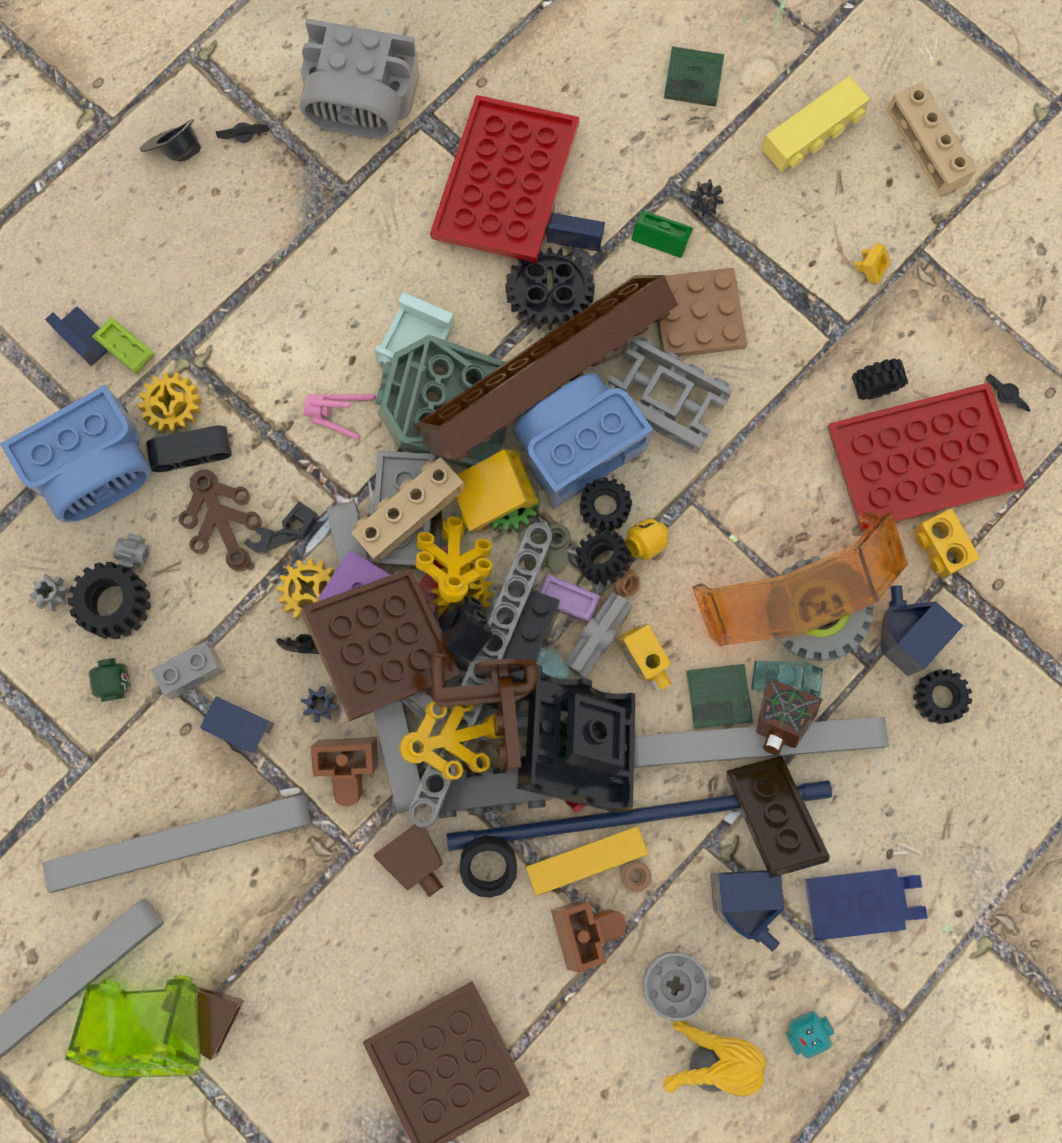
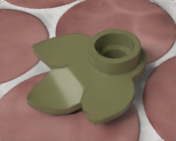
M553 524L549 526L552 536L559 535L562 541L558 544L551 541L550 549L542 568L548 565L550 570L557 575L568 564L567 548L571 542V535L565 526ZM529 527L518 534L517 539L522 542ZM540 534L533 535L530 538L533 543L538 545L546 541L545 537ZM524 561L526 569L533 570L535 568V564L532 561Z

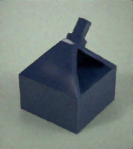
M896 585L890 587L891 601H889V608L884 612L882 621L881 653L907 676L924 670L963 625L936 601L907 605V601L903 600L902 586Z
M767 870L710 873L714 912L735 932L747 939H754L757 943L762 942L773 952L780 942L769 933L767 926L784 910L781 875L770 878Z

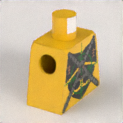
M649 624L637 625L615 639L616 644L640 680L650 679L657 692L672 684L664 670L671 663ZM648 656L652 659L649 667L646 665V658Z

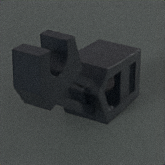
M299 501L282 521L283 529L274 532L273 530L257 526L254 531L261 535V540L258 543H253L247 539L244 544L257 554H268L269 550L298 539L305 540L318 521L319 516L315 511ZM296 519L304 524L302 528H299V531L289 529L293 526Z

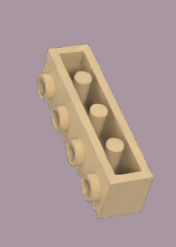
M920 82L895 94L887 110L939 196L941 197L968 184L977 171L975 163L961 146V140L958 135L954 134L948 125L945 114L940 112L934 102L932 93L926 89L923 82Z
M441 457L436 461L430 460L421 468V474L414 480L410 478L402 483L398 488L399 492L391 499L387 497L377 505L376 512L370 517L364 516L354 525V530L351 534L376 564H379L466 490L464 482Z

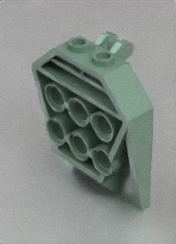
M427 335L394 353L392 363L386 361L380 383L382 388H379L375 402L376 405H380L378 415L399 449L413 453H430L414 424L472 386L466 380V376L473 375L479 381L506 362L435 336ZM411 361L419 363L418 370L410 366ZM440 366L446 370L447 374L443 376L437 375L433 371V367ZM434 392L439 396L440 400L438 402H431L427 399L426 394ZM500 428L494 432V437L488 442L477 444L471 448L470 454L461 460L441 458L444 461L470 468L501 451L506 428Z

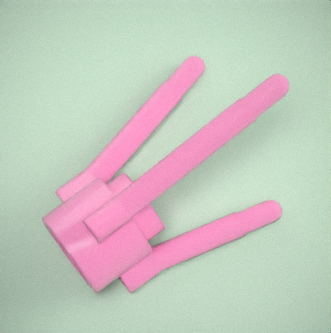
M308 394L305 399L304 414L305 416L313 417L312 423L322 424L358 440L360 439L359 434L324 419V416L329 417L332 407H351L350 402L342 401L375 400L376 396L374 394Z

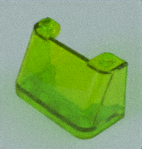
M175 975L173 979L166 981L165 989L125 991L120 988V983L112 980H102L101 984L87 985L65 1060L98 1075L111 1078L198 1075L201 1064L197 986L192 983L193 979L183 975Z

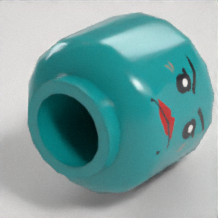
M809 1011L789 1022V1031L786 1032L797 1055L802 1054L808 1059L830 1049L832 1046L830 1036L835 1034L826 1016L820 1018L815 1011Z

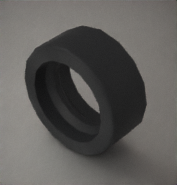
M485 835L475 838L466 845L460 858V876L463 884L471 893L479 897L492 898L502 895L513 885L517 875V860L514 850L507 841L497 836ZM484 851H495L501 854L506 862L505 873L498 880L490 882L475 878L470 868L474 856Z

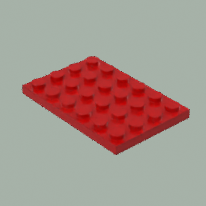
M476 95L430 231L431 239L537 263L579 127V117Z
M990 382L832 422L827 426L861 532L1012 493L1026 487Z

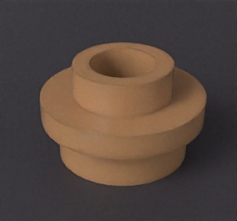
M632 569L628 571L623 570L625 576L622 579L618 575L615 577L617 582L613 583L614 591L622 597L632 596L640 587V578Z
M632 861L624 866L621 872V880L627 889L640 892L649 886L651 872L646 864L640 861ZM635 870L641 873V880L638 882H633L630 878L631 873Z

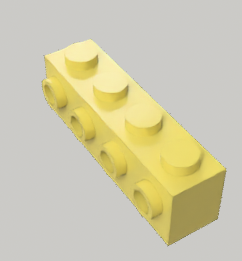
M848 76L765 136L761 150L781 173L788 167L795 168L802 162L806 154L817 152L827 139L838 137L851 122L854 124L859 122L866 114L865 109L870 98Z

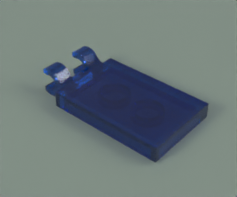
M896 868L805 878L813 936L816 941L906 930L905 920L928 918L926 906L915 905L907 907L904 889L921 888L920 875L898 877Z

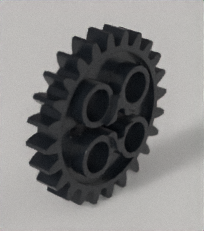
M551 247L548 248L546 254L540 251L537 263L518 259V266L512 265L511 274L506 276L505 293L507 303H511V312L518 311L519 320L527 317L528 326L534 321L537 322V329H540L543 324H547L549 331L552 330L553 324H557L559 327L563 322L568 321L589 307L590 303H593L594 276L589 274V266H582L581 257L573 260V252L564 256L562 248L558 250L557 254L553 253ZM548 269H552L553 271L552 308H548L547 306Z

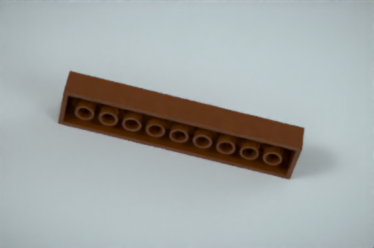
M634 275L414 424L430 453L451 460L465 458L470 454L471 448L491 440L494 437V432L514 424L517 421V416L526 412L546 396L560 389L568 381L584 374L583 371L588 367L602 363L606 359L605 355L625 347L627 340L648 331V326L653 322L667 318L670 315L669 311L678 306L665 275Z

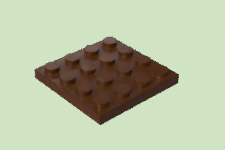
M412 568L302 607L300 610L349 722L431 689V652L441 653L448 657L444 664L445 683L461 675L450 650L447 649L441 630Z
M473 980L363 1041L365 1049L411 1143H448L530 1096Z

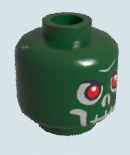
M115 658L97 661L98 667L92 668L88 674L92 695L100 698L101 702L125 698L124 693L129 692L131 689L127 665L116 663Z

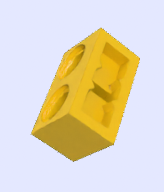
M952 508L921 523L914 529L917 544L920 548L925 549L930 558L929 564L932 570L939 574L941 579L981 559ZM932 527H936L941 531L942 539L934 536ZM947 552L955 555L956 564L951 563L947 559Z

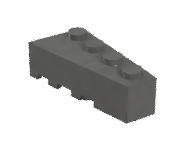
M491 768L479 773L463 772L460 778L453 780L439 813V818L457 817L456 811L468 810L469 815L487 813V807L498 806V812L516 810V804L528 803V809L546 807L545 801L552 800V797L517 789L518 772L504 774V769L500 770V768ZM440 777L429 779L430 792L436 793L443 789V779Z

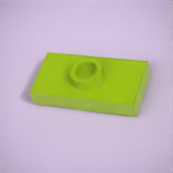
M110 317L92 336L97 343L135 375L155 356L151 349L113 317Z

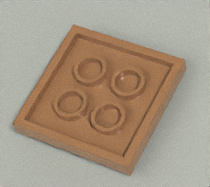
M734 268L665 276L678 306L669 311L670 315L667 318L658 321L662 351L664 353L665 351H670L680 357L746 348L747 342Z

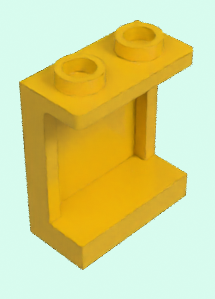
M503 449L458 474V477L464 482L466 490L457 496L455 500L459 503L463 523L469 531L483 532L487 530L488 524L521 507L530 508L539 503L518 451Z

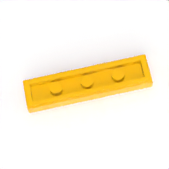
M636 826L526 866V870L535 896L641 858L648 855L639 827Z

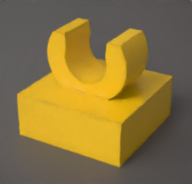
M875 243L871 250L862 249L861 253L865 260L863 262L855 261L854 264L857 271L865 272L868 282L878 284L891 261L885 245Z

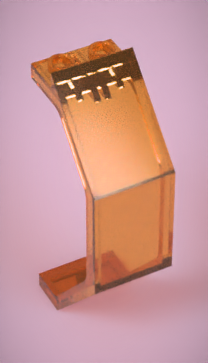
M868 511L859 515L860 521L867 523L869 529L854 545L786 575L717 588H709L703 583L693 586L692 590L710 639L718 646L803 635L878 602L908 565L892 512L880 516Z

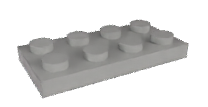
M378 451L373 513L377 511L376 507L382 500L387 497L391 499L399 492L398 488L402 483L410 478L414 480L421 474L420 470L430 460L436 461V455L430 453ZM431 519L379 564H376L370 556L369 562L381 566L416 567V555L422 552V550L416 547L417 535L420 532L430 533Z

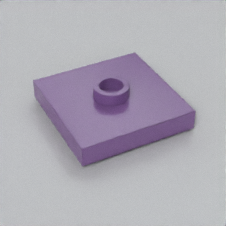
M349 550L318 597V600L321 601L390 576V574Z

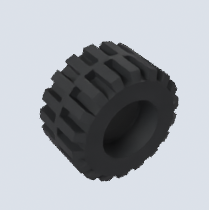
M99 562L94 564L93 570L89 567L83 569L84 575L82 577L79 575L75 577L74 581L77 584L75 587L70 586L69 592L73 594V598H68V605L73 607L69 612L72 617L77 619L75 622L84 630L101 638L120 639V635L124 637L132 635L130 632L132 628L137 631L142 627L138 623L141 619L146 621L148 617L144 612L145 609L150 610L151 603L147 601V598L151 596L150 592L145 589L147 586L145 582L134 572L121 564L116 565L113 562H106V565H103ZM120 586L123 592V600L120 607L110 615L100 616L97 609L100 595L110 587Z

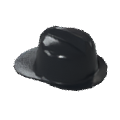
M194 119L152 137L140 147V151L146 152L158 148L173 161L183 162L190 159L201 150L198 138L191 127Z

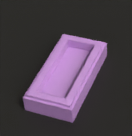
M549 574L546 575L540 593L560 600V612L586 623H589L600 598V595Z

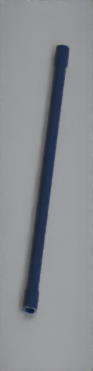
M829 780L804 783L797 786L803 801L832 798V788ZM728 795L635 808L621 813L606 812L477 831L447 833V844L449 851L462 850L475 838L485 835L497 836L508 842L737 810L740 807L735 796Z

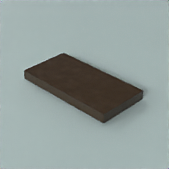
M782 756L726 771V778L770 878L829 862L830 855Z

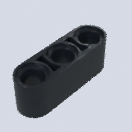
M222 425L157 437L146 442L151 471L157 473L221 461L232 456L228 429Z

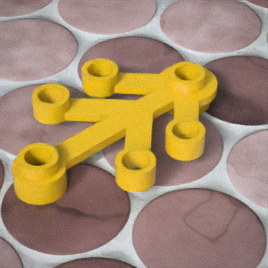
M457 516L448 517L442 526L441 535L448 541V554L434 544L435 538L429 532H420L416 540V547L422 550V552L416 555V568L425 571L439 583L440 595L448 602L461 601L468 593V585L480 578L489 577L493 567L492 562L486 559V557L490 556L492 543L487 539H477L474 548L460 556V541L464 537L465 524ZM434 559L447 569V574L433 564ZM475 562L473 570L460 576L461 569Z
M432 701L426 706V714L417 731L405 735L400 742V753L405 761L411 764H418L424 761L440 771L446 780H455L460 778L463 773L462 765L458 761L447 762L432 750L442 747L468 764L473 772H484L490 766L489 757L484 753L475 754L461 745L460 742L482 736L494 740L500 738V736H495L493 718H495V714L486 717L482 724L456 730L464 713L474 707V705H467L466 708L453 706L439 735L428 738L436 720L443 718L447 713V707L438 706L440 713L436 715L433 712V706L437 704ZM414 742H417L420 746L419 753L413 750ZM477 758H480L483 762L481 768L476 765ZM450 765L455 767L456 773L454 776L449 773Z

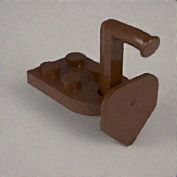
M431 652L430 673L434 702L440 707L497 703L498 713L493 718L495 736H500L501 745H498L496 749L498 767H503L504 774L517 773L521 768L515 701L527 696L538 684L537 662L521 659H499L478 662L474 667V675H490L491 684L446 688L444 664L448 657L441 653ZM524 670L525 682L512 683L509 673Z

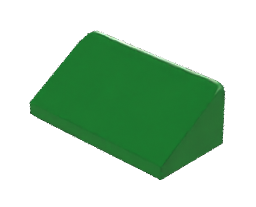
M642 210L635 224L631 239L636 243L681 258L693 228Z

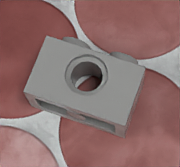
M205 641L151 669L163 695L170 699H175L225 672L215 650Z

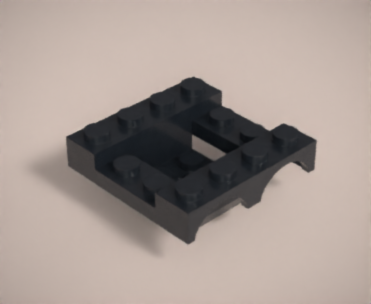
M537 664L538 684L531 693L522 699L529 702L526 756L520 758L521 768L518 770L517 789L615 813L632 809L634 791L635 693L614 694L602 692L592 687V680L585 678H554L543 673V666ZM561 711L568 712L566 757L559 759ZM593 725H595L596 729L600 732L599 739L596 738L593 734Z

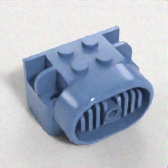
M589 373L572 380L529 408L516 421L513 432L528 453L529 468L535 475L539 486H542L550 497V506L554 510L585 490L589 483L590 485L593 484V480L602 479L646 451L653 428L627 392L620 388L609 390L599 375Z
M106 385L0 443L22 483L39 496L45 498L55 518L62 522L80 521L101 512L137 491L146 483L151 474V468L138 447L140 445V437L136 426L127 415L128 410Z

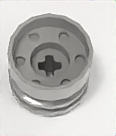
M667 952L657 956L647 966L643 976V992L649 1006L659 1016L670 1021H686L697 1016L705 1007L710 994L709 978L704 967L695 958L680 952ZM674 976H678V982L683 984V988L677 989L676 994H672L671 988L666 986L667 981H673Z

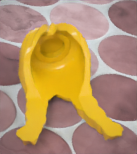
M674 1021L673 1029L682 1032L692 1042L697 1043L701 1047L714 1050L720 1060L711 1067H703L691 1071L683 1070L680 1073L667 1076L663 1081V1089L671 1093L682 1085L706 1084L715 1085L718 1089L735 1096L746 1097L761 1088L764 1083L766 1060L762 1051L756 1045L736 1037H720L719 1035L711 1034L709 1031H702L698 1027L691 1026L687 1021Z

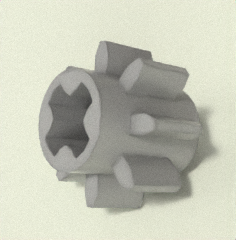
M128 533L127 539L119 538L116 542L113 556L119 560L118 564L125 566L129 570L136 571L137 565L144 566L147 563L150 546L144 544L145 539L142 536Z
M44 574V580L32 582L35 585L34 592L30 593L29 596L39 599L36 607L43 609L47 605L48 609L54 612L56 611V606L61 603L67 604L64 599L66 593H69V589L61 587L64 582L62 578L57 576L52 580L51 576Z

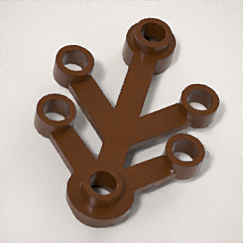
M203 469L195 472L190 479V489L193 492V496L187 510L180 513L179 523L186 529H193L198 523L197 514L204 499L209 509L198 535L190 540L191 550L196 554H204L208 551V541L216 524L228 551L226 555L227 565L236 572L245 571L251 564V557L245 549L239 548L227 519L243 524L249 530H255L257 526L260 527L262 520L256 512L245 513L220 504L216 494L231 498L238 505H246L250 501V493L242 486L233 488L219 483L217 476L210 470ZM202 479H208V484L205 487L199 486V482ZM239 492L246 493L243 500L236 499ZM191 515L193 517L192 522L184 524L185 517ZM250 517L257 518V522L254 525H248ZM204 541V546L201 549H195L196 542ZM235 554L242 555V559L238 563H234L232 560Z

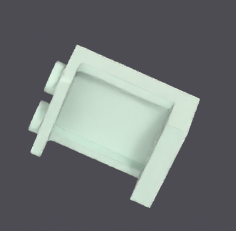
M403 292L398 301L400 308L381 346L376 345L374 349L378 363L385 367L386 361L392 363L394 353L427 335L447 340L455 324L454 315ZM411 361L410 366L418 370L419 363Z

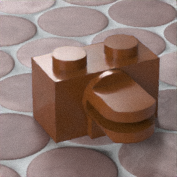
M377 737L317 740L311 746L313 777L331 776L334 799L341 806L348 807L358 802L363 794L362 774H373L377 769Z
M576 901L551 909L566 968L570 971L581 972L607 963L601 944L620 938L626 930V921L620 912L605 910L593 914L590 902Z

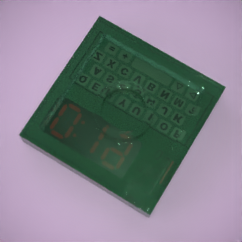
M672 46L663 99L716 107L724 54Z
M745 664L686 671L694 729L753 722Z

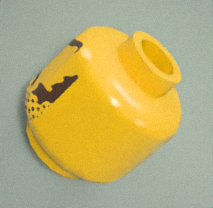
M647 518L628 529L625 543L634 558L649 560L666 550L669 532L663 523Z

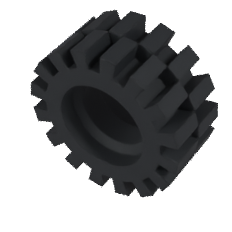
M896 358L889 361L886 359L880 363L875 362L871 366L867 365L864 367L865 369L857 370V373H854L852 376L857 396L861 400L867 398L869 400L874 397L879 398L884 394H891L892 391L896 392L899 388H903L908 384L902 360H896Z
M603 477L602 481L595 479L593 484L590 485L589 483L585 491L582 492L579 505L580 515L583 516L585 524L587 522L590 524L589 527L591 529L597 528L601 532L604 529H609L612 532L614 528L619 529L627 521L632 506L631 494L629 490H625L623 483L619 485L614 478L612 481H608V477ZM608 495L615 500L617 507L612 514L602 515L597 512L594 502L599 496Z
M600 529L595 530V536L592 537L591 533L586 535L587 541L583 539L580 541L582 548L577 547L576 553L578 555L575 556V559L586 579L592 581L593 584L598 585L600 581L602 585H607V580H610L613 584L617 582L615 579L617 575L622 579L625 576L623 570L628 571L630 569L628 563L632 562L631 552L621 535L619 536L614 530L611 533L609 529H604V534L601 533ZM609 550L613 551V555L608 561L601 564L594 563L595 558L600 553Z
M940 669L926 674V676L919 679L920 683L914 687L916 694L913 695V700H917L918 703L914 705L916 710L920 709L922 711L920 715L923 718L928 717V721L932 723L944 724L962 718L963 714L967 713L970 709L967 707L968 704L972 703V698L968 696V694L972 693L971 688L967 689L965 686L968 684V681L966 679L961 680V674L958 672L953 674L952 670L949 669L944 671ZM939 685L947 687L952 693L953 700L947 708L937 706L932 699V692Z

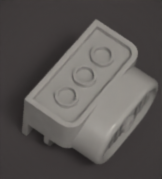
M306 18L305 24L309 40L308 43L303 45L302 49L304 60L301 76L304 87L299 104L302 114L313 124L333 132L366 138H384L391 135L396 128L397 120H402L410 114L419 79L415 38Z

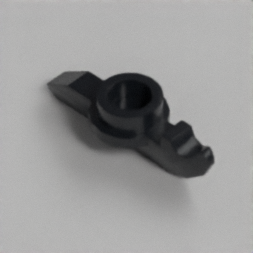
M241 122L234 126V128L216 131V136L221 139L235 138L241 143H247L252 139L253 134L261 135L270 129L267 125L263 124L249 125L248 123Z
M988 374L986 379L998 390V398L1002 402L1015 403L1017 407L1028 412L1031 411L1028 404L1019 397V388L1015 384H1003L993 375Z
M301 634L296 637V640H291V637L286 639L278 638L276 640L278 646L290 652L319 654L312 636L309 634Z

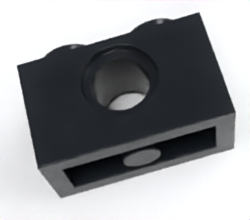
M468 596L463 597L459 602H450L438 618V622L447 649L472 662L493 633L488 623L489 620L483 611L482 603L475 597Z

